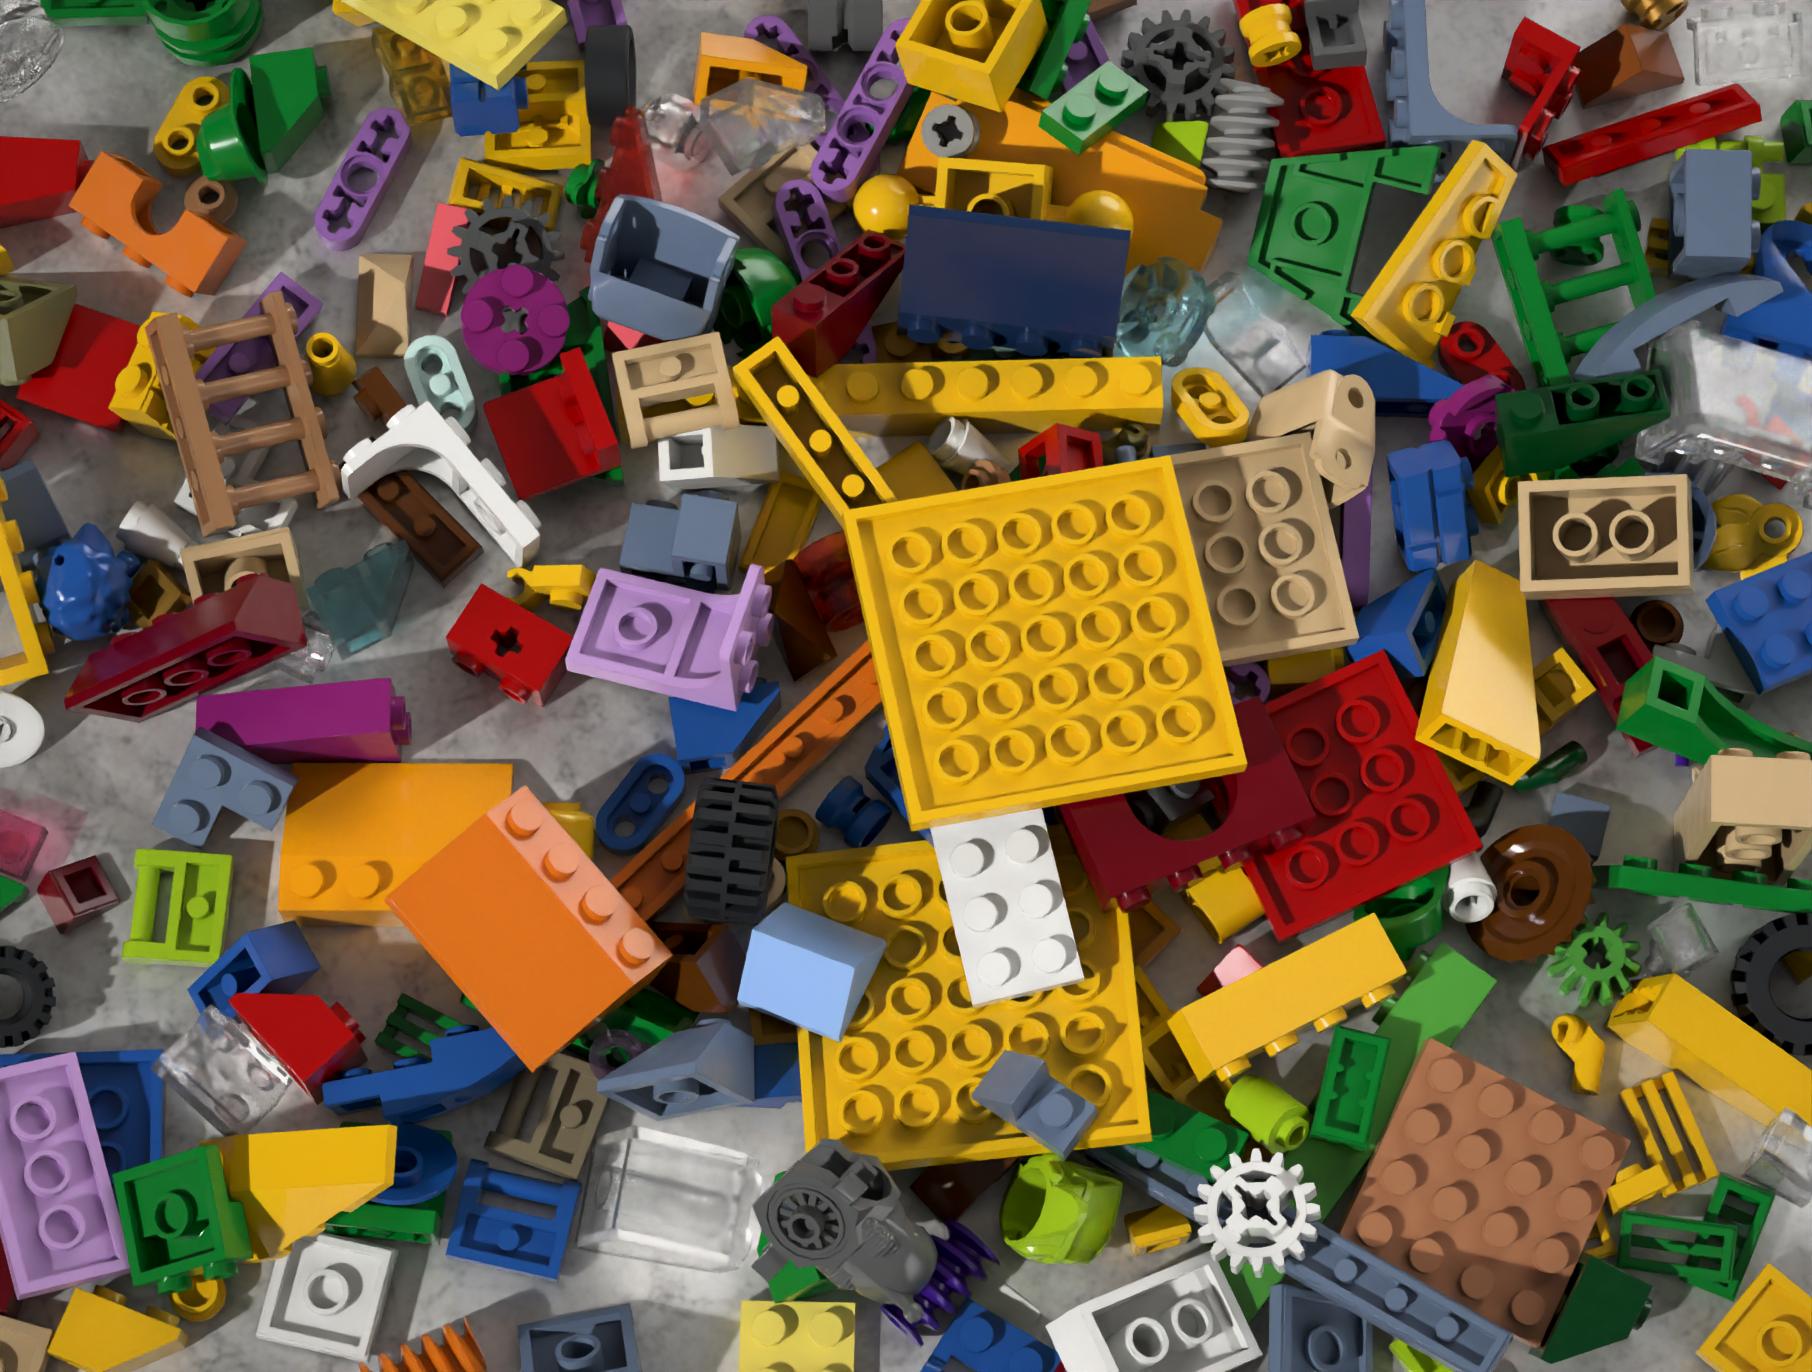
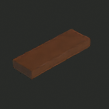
M373 436L369 438L372 443L376 440ZM343 461L339 465L340 472L342 467L346 464L345 461ZM407 470L396 471L383 476L355 497L443 588L484 553L483 547Z

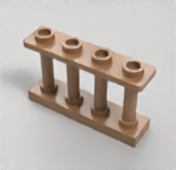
M281 290L268 293L259 302L262 313L260 315L189 330L187 326L181 327L176 312L155 317L145 327L203 538L225 533L236 525L235 516L239 515L240 509L312 492L315 506L318 510L327 508L339 500L338 491L342 490L341 472L337 462L334 459L329 460L324 443V439L328 436L326 419L321 408L314 407L309 387L313 385L312 369L308 358L305 355L299 354L294 336L298 333L297 316L292 304L289 302L285 303ZM268 335L276 367L204 383L201 378L195 379L190 358L194 357L196 351ZM283 388L291 419L220 436L216 431L210 432L205 411L209 410V404ZM297 440L306 471L238 488H233L231 484L225 485L220 464L224 462V457Z

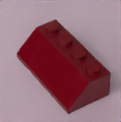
M267 573L248 574L240 577L236 581L237 586L222 593L205 594L196 598L194 606L180 613L174 612L157 616L152 620V626L139 632H128L113 637L110 640L111 645L89 655L64 698L65 709L140 723L308 646L294 583L270 578Z

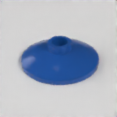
M407 1123L393 1125L397 1126L394 1184L372 1198L371 1201L387 1205H410L427 1201L441 1194L451 1185L457 1173L458 1159L453 1145L443 1135L430 1128Z

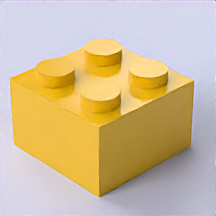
M921 0L897 40L895 48L908 84L1001 113L1048 33L1049 28L1041 0Z

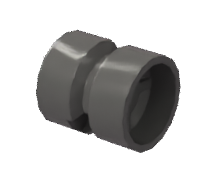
M808 0L809 51H838L843 43H848L853 51H874L883 34L882 0Z

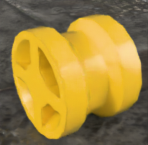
M1279 3L1262 6L1244 15L1240 20L1239 27L1241 33L1251 43L1248 54L1254 66L1268 67L1277 65L1293 58L1301 51L1302 44L1300 38L1290 28L1293 17L1287 5Z

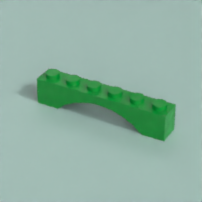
M1654 656L1625 683L1616 730L1703 765L1706 764L1711 755H1718V751L1728 748L1747 749L1753 752V757L1775 758V755L1781 752L1799 751L1810 754L1812 760L1811 742L1785 734L1756 720L1733 705L1717 691L1706 676Z

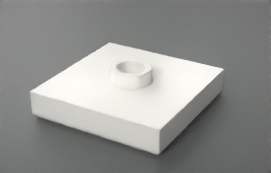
M323 1232L315 1237L303 1236L292 1244L293 1251L275 1261L256 1332L257 1338L369 1364L398 1251L394 1248Z

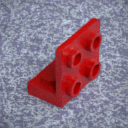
M1525 16L1514 32L1501 78L1507 80L1509 85L1519 94L1526 97H1537L1517 132L1518 139L1509 164L1515 172H1517L1525 158L1534 162L1548 138L1549 134L1546 132L1554 118L1559 120L1564 114L1574 95L1572 89L1582 71L1575 67L1580 46Z
M580 347L559 354L563 370L562 374L483 404L484 413L518 500L526 501L622 466L617 439Z

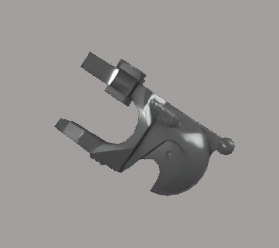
M821 1139L766 1190L753 1205V1210L762 1232L770 1242L762 1249L761 1252L763 1254L751 1267L767 1282L779 1273L789 1260L793 1262L797 1269L809 1266L816 1267L838 1289L855 1290L867 1299L883 1304H896L903 1310V1316L909 1322H918L923 1316L921 1305L916 1303L913 1297L919 1294L931 1280L936 1268L938 1253L934 1241L926 1229L912 1222L906 1215L904 1205L899 1199L902 1193L878 1157L854 1153L839 1140Z

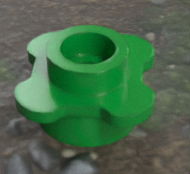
M594 159L590 165L582 163L576 166L571 172L565 188L567 202L580 207L581 217L588 221L596 216L598 209H602L608 204L613 192V177L606 174L604 170L605 162L600 159Z

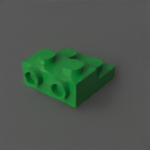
M202 1145L112 1174L133 1287L157 1286L159 1295L179 1293L193 1288L191 1279L193 1276L204 1274L205 1281L229 1278L239 1274V1262L253 1258L243 1202H229L218 1145Z

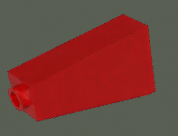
M0 136V229L77 212L69 206V203L95 162L88 159L80 140Z

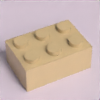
M1687 474L1518 481L1520 592L1527 600L1694 594L1692 490Z

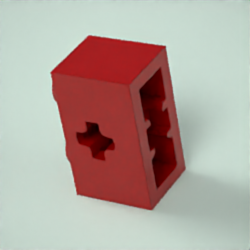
M481 583L447 634L446 640L451 654L454 655L451 660L460 669L475 677H480L483 672L500 682L498 688L509 698L520 704L525 705L528 700H531L544 707L567 672L565 658L573 636ZM515 643L518 644L519 654L508 651L504 657H501L500 646L510 649Z

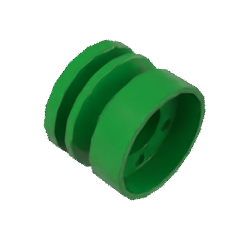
M141 0L157 36L167 52L184 64L204 68L228 64L245 54L259 38L265 19L262 0Z

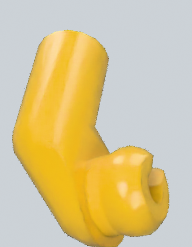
M1569 1013L1561 1014L1553 1021L1551 1033L1557 1044L1574 1062L1570 1090L1580 1095L1597 1096L1604 1062L1605 1044L1589 1023L1581 1016Z

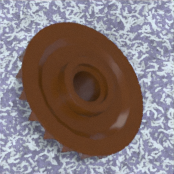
M1545 824L1520 827L1492 843L1480 856V860L1496 887L1497 897L1492 912L1486 918L1477 922L1464 923L1473 942L1494 959H1501L1513 965L1523 960L1535 964L1540 955L1555 956L1556 946L1561 942H1573L1571 932L1578 924H1587L1584 912L1588 905L1596 903L1591 890L1598 880L1591 868L1594 860L1584 849L1585 845L1568 831Z

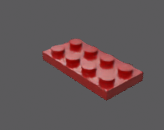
M1233 0L1239 22L1244 15L1259 7L1279 3L1287 5L1293 17L1290 24L1291 31L1299 36L1302 44L1301 51L1283 63L1268 67H1258L1251 63L1256 84L1270 88L1272 93L1284 100L1283 105L1268 107L1266 113L1280 121L1279 126L1269 128L1272 140L1275 142L1274 147L1277 158L1380 150L1385 148L1386 138L1364 65L1313 71L1300 0ZM1243 36L1246 49L1248 52L1251 43L1249 39Z

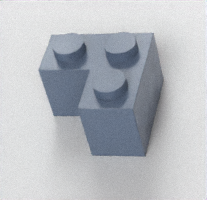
M710 490L699 491L697 495L683 493L680 510H678L675 504L664 500H648L646 505L632 502L619 563L621 572L715 594V590H731L741 542L738 502L729 501L730 498L725 494Z

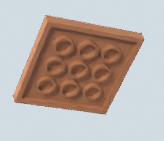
M1428 1038L1424 1040L1336 1233L1513 1333L1514 1339L1532 1348L1540 1347L1608 1193L1606 1190L1611 1187L1631 1140L1442 1043Z

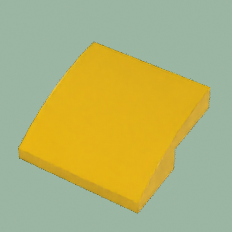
M585 59L527 62V69L519 70L517 73L518 78L526 77L529 109L519 110L520 128H518L517 132L492 134L490 131L485 132V163L510 171L573 169L582 163L590 165L592 162V127L589 124L586 109Z

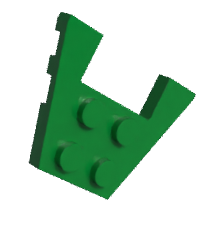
M1426 145L1272 159L1247 264L1303 301L1306 300L1346 329H1351L1360 336H1366L1380 343L1351 316L1365 294L1350 290L1376 182L1430 195L1443 147Z

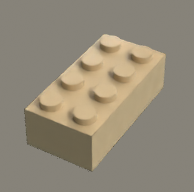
M1742 748L1723 749L1718 751V755H1711L1673 815V872H1678L1679 863L1713 867L1711 878L1732 880L1733 871H1746L1766 874V884L1785 885L1787 878L1792 876L1812 849L1811 756L1805 752L1787 751L1776 754L1775 758L1753 757L1752 751Z

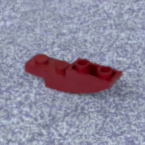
M1613 597L1537 600L1569 656L1580 670L1584 668L1617 725L1625 683L1653 658L1649 649ZM1621 732L1636 759L1658 748L1656 745Z

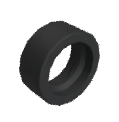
M590 25L588 27L585 42V99L588 121L592 127L633 126L636 110V54L633 30L629 25Z

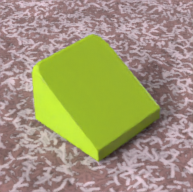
M1157 122L1151 147L1200 169L1209 122Z

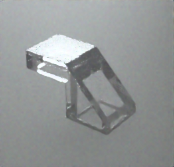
M1227 270L1187 302L1212 346L1260 397L1281 389L1306 368L1285 327L1261 316L1238 274Z

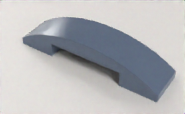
M1734 274L1708 277L1672 288L1638 306L1611 327L1591 348L1580 363L1572 379L1574 382L1635 373L1642 369L1634 352L1635 348L1712 306H1715L1717 311L1738 317L1782 293L1784 290L1781 283L1759 275Z

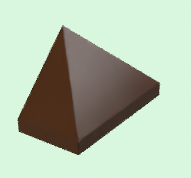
M788 559L764 574L765 585L772 587L771 601L768 609L769 613L775 615L772 636L793 681L798 682L838 655L793 559Z

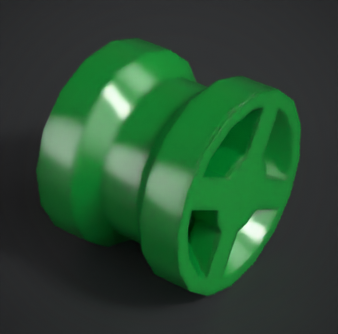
M1585 205L1563 206L1554 212L1553 225L1558 227L1600 215L1604 212ZM1600 237L1550 251V255L1553 259L1563 264L1589 266L1602 261L1604 245L1600 241Z

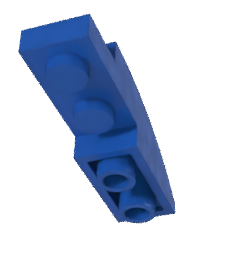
M477 1025L456 1026L445 1031L446 1037L430 1040L432 1062L427 1063L426 1058L415 1057L394 1062L393 1070L372 1073V1069L355 1068L340 1072L338 1074L339 1080L322 1083L324 1105L338 1116L382 1108L383 1117L391 1124H413L457 1110L484 1097L511 1080L527 1066L494 1028L479 1030Z

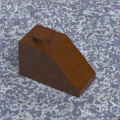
M651 922L648 925L673 954L649 984L687 1011L727 1014L739 1004L737 997L746 954L728 925Z

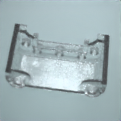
M1689 319L1650 340L1646 371L1660 369L1671 417L1637 433L1634 458L1659 465L1664 462L1665 453L1677 452L1687 454L1686 462L1695 465L1708 458L1723 461L1794 482L1793 494L1804 496L1803 508L1812 510V362L1706 330L1705 325L1701 322Z

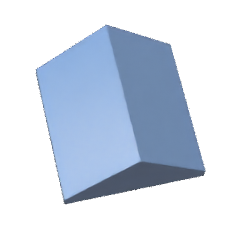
M784 902L752 929L737 1001L741 1005L841 1043L886 949L887 942L879 937Z

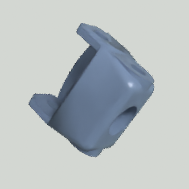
M619 194V196L615 197L601 225L599 235L596 238L590 267L591 283L588 293V300L592 301L593 312L602 319L666 342L711 333L720 310L726 281L734 265L740 237L716 222L689 210L654 199Z

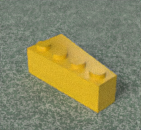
M1373 912L1181 1008L1167 1023L1198 1081H1204L1217 1074L1220 1081L1224 1082L1249 1069L1251 1064L1248 1059L1265 1051L1270 1058L1298 1044L1300 1042L1297 1037L1298 1035L1313 1028L1316 1029L1317 1033L1324 1032L1347 1019V1012L1361 1005H1364L1365 1009H1369L1396 994L1392 985L1404 976L1407 971L1376 914Z

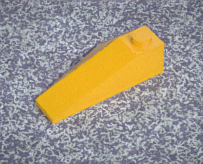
M387 1124L242 1134L199 1141V1146L218 1145L229 1202H243L253 1258L239 1262V1264L246 1265L282 1259L293 1251L292 1244L305 1235L315 1237L326 1229L325 1222L339 1212L351 1213L394 1184L397 1126Z

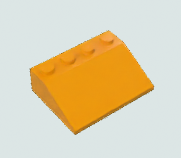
M292 763L291 774L300 779L287 803L280 855L278 912L284 922L295 920L299 927H406L385 903V898L482 815L513 794L514 764Z

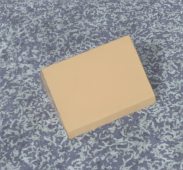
M289 527L180 549L193 605L194 600L202 595L222 593L237 586L236 581L242 576L252 573H267L270 578L294 583L304 629L313 628L300 554Z

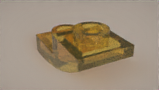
M384 25L373 27L371 44L389 75V94L406 125L410 126L453 117L450 82L441 58Z

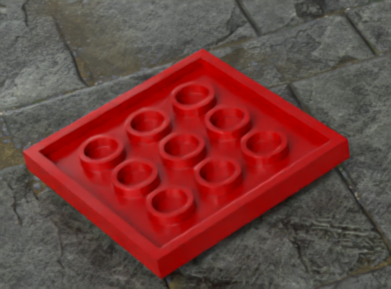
M1384 649L1264 704L1316 814L1310 827L1304 832L1306 838L1303 841L1282 851H1275L1273 845L1254 852L1256 858L1252 862L1241 867L1251 882L1279 945L1482 851L1483 844L1434 748L1415 740L1419 718ZM1221 776L1201 779L1216 797L1210 805L1220 825H1222L1227 819L1229 809L1228 794Z

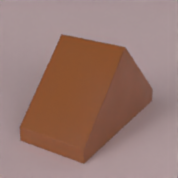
M1628 23L1580 51L1575 63V67L1582 70L1575 88L1583 110L1683 84L1685 80L1669 34Z

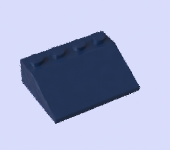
M910 204L897 335H907L911 340L919 343H934L938 340L961 342L964 346L977 350H985L993 346L1013 348L1019 353L1028 356L1055 353L1070 355L1071 358H1110L1113 354L1131 230Z

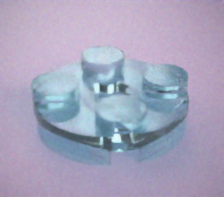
M1165 256L1156 258L1161 262H1156L1149 267L1140 264L1124 278L1117 325L1118 336L1116 335L1115 344L1121 352L1129 357L1161 356L1162 365L1177 367L1185 361L1188 352L1201 337L1208 318L1216 308L1215 295L1207 289L1204 278L1196 269L1176 258ZM1158 304L1166 305L1164 315L1157 321L1158 317L1154 314L1155 308Z

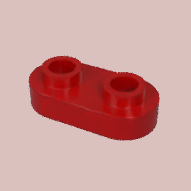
M1470 321L1458 322L1452 325L1447 337L1442 336L1438 348V359L1442 368L1451 379L1466 385L1489 374L1495 375L1516 391L1526 390L1521 374L1483 326ZM1463 340L1471 341L1476 346V350L1470 353L1464 352L1459 348L1458 343Z

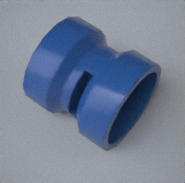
M847 775L822 801L816 811L815 818L827 828H837L844 834V842L851 848L867 847L877 837L890 819L893 810L880 799L871 800L864 794L863 785L851 775Z

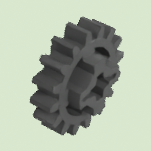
M1184 9L1180 20H1173L1168 10L1162 11L1161 24L1156 25L1150 19L1145 18L1142 21L1141 29L1143 35L1134 32L1129 34L1127 47L1130 50L1122 51L1121 66L1126 68L1124 70L1126 74L1149 90L1146 98L1148 102L1146 116L1151 118L1158 110L1166 112V122H1174L1176 113H1184L1187 121H1195L1197 109L1200 108L1210 116L1214 113L1215 109L1214 98L1217 95L1229 94V88L1222 85L1219 79L1234 80L1236 67L1230 64L1234 62L1235 49L1228 46L1222 47L1225 44L1226 38L1224 29L1213 33L1208 31L1210 24L1208 16L1203 17L1196 24L1191 22L1190 10ZM1173 64L1184 65L1183 70L1173 69Z
M505 195L501 208L495 209L494 204L489 198L483 199V214L479 216L474 211L467 209L464 212L466 220L470 223L467 229L454 226L451 230L456 237L461 239L460 246L447 248L448 255L460 258V265L450 270L451 276L465 275L468 281L461 290L464 295H467L471 287L480 279L471 265L470 248L482 254L487 268L484 274L486 275L498 268L496 265L498 256L491 252L492 246L494 244L504 245L509 238H512L515 230L517 234L513 240L515 242L513 251L520 255L517 264L510 262L504 268L511 265H522L529 270L543 274L550 280L558 281L560 275L550 267L552 261L565 259V253L552 250L551 246L552 242L562 237L561 232H546L544 226L551 217L548 212L539 215L537 218L530 215L533 201L526 200L520 209L513 208L512 196ZM500 217L511 218L505 231L491 236L478 230L492 219ZM529 227L534 231L540 242L541 259L530 254L525 236Z

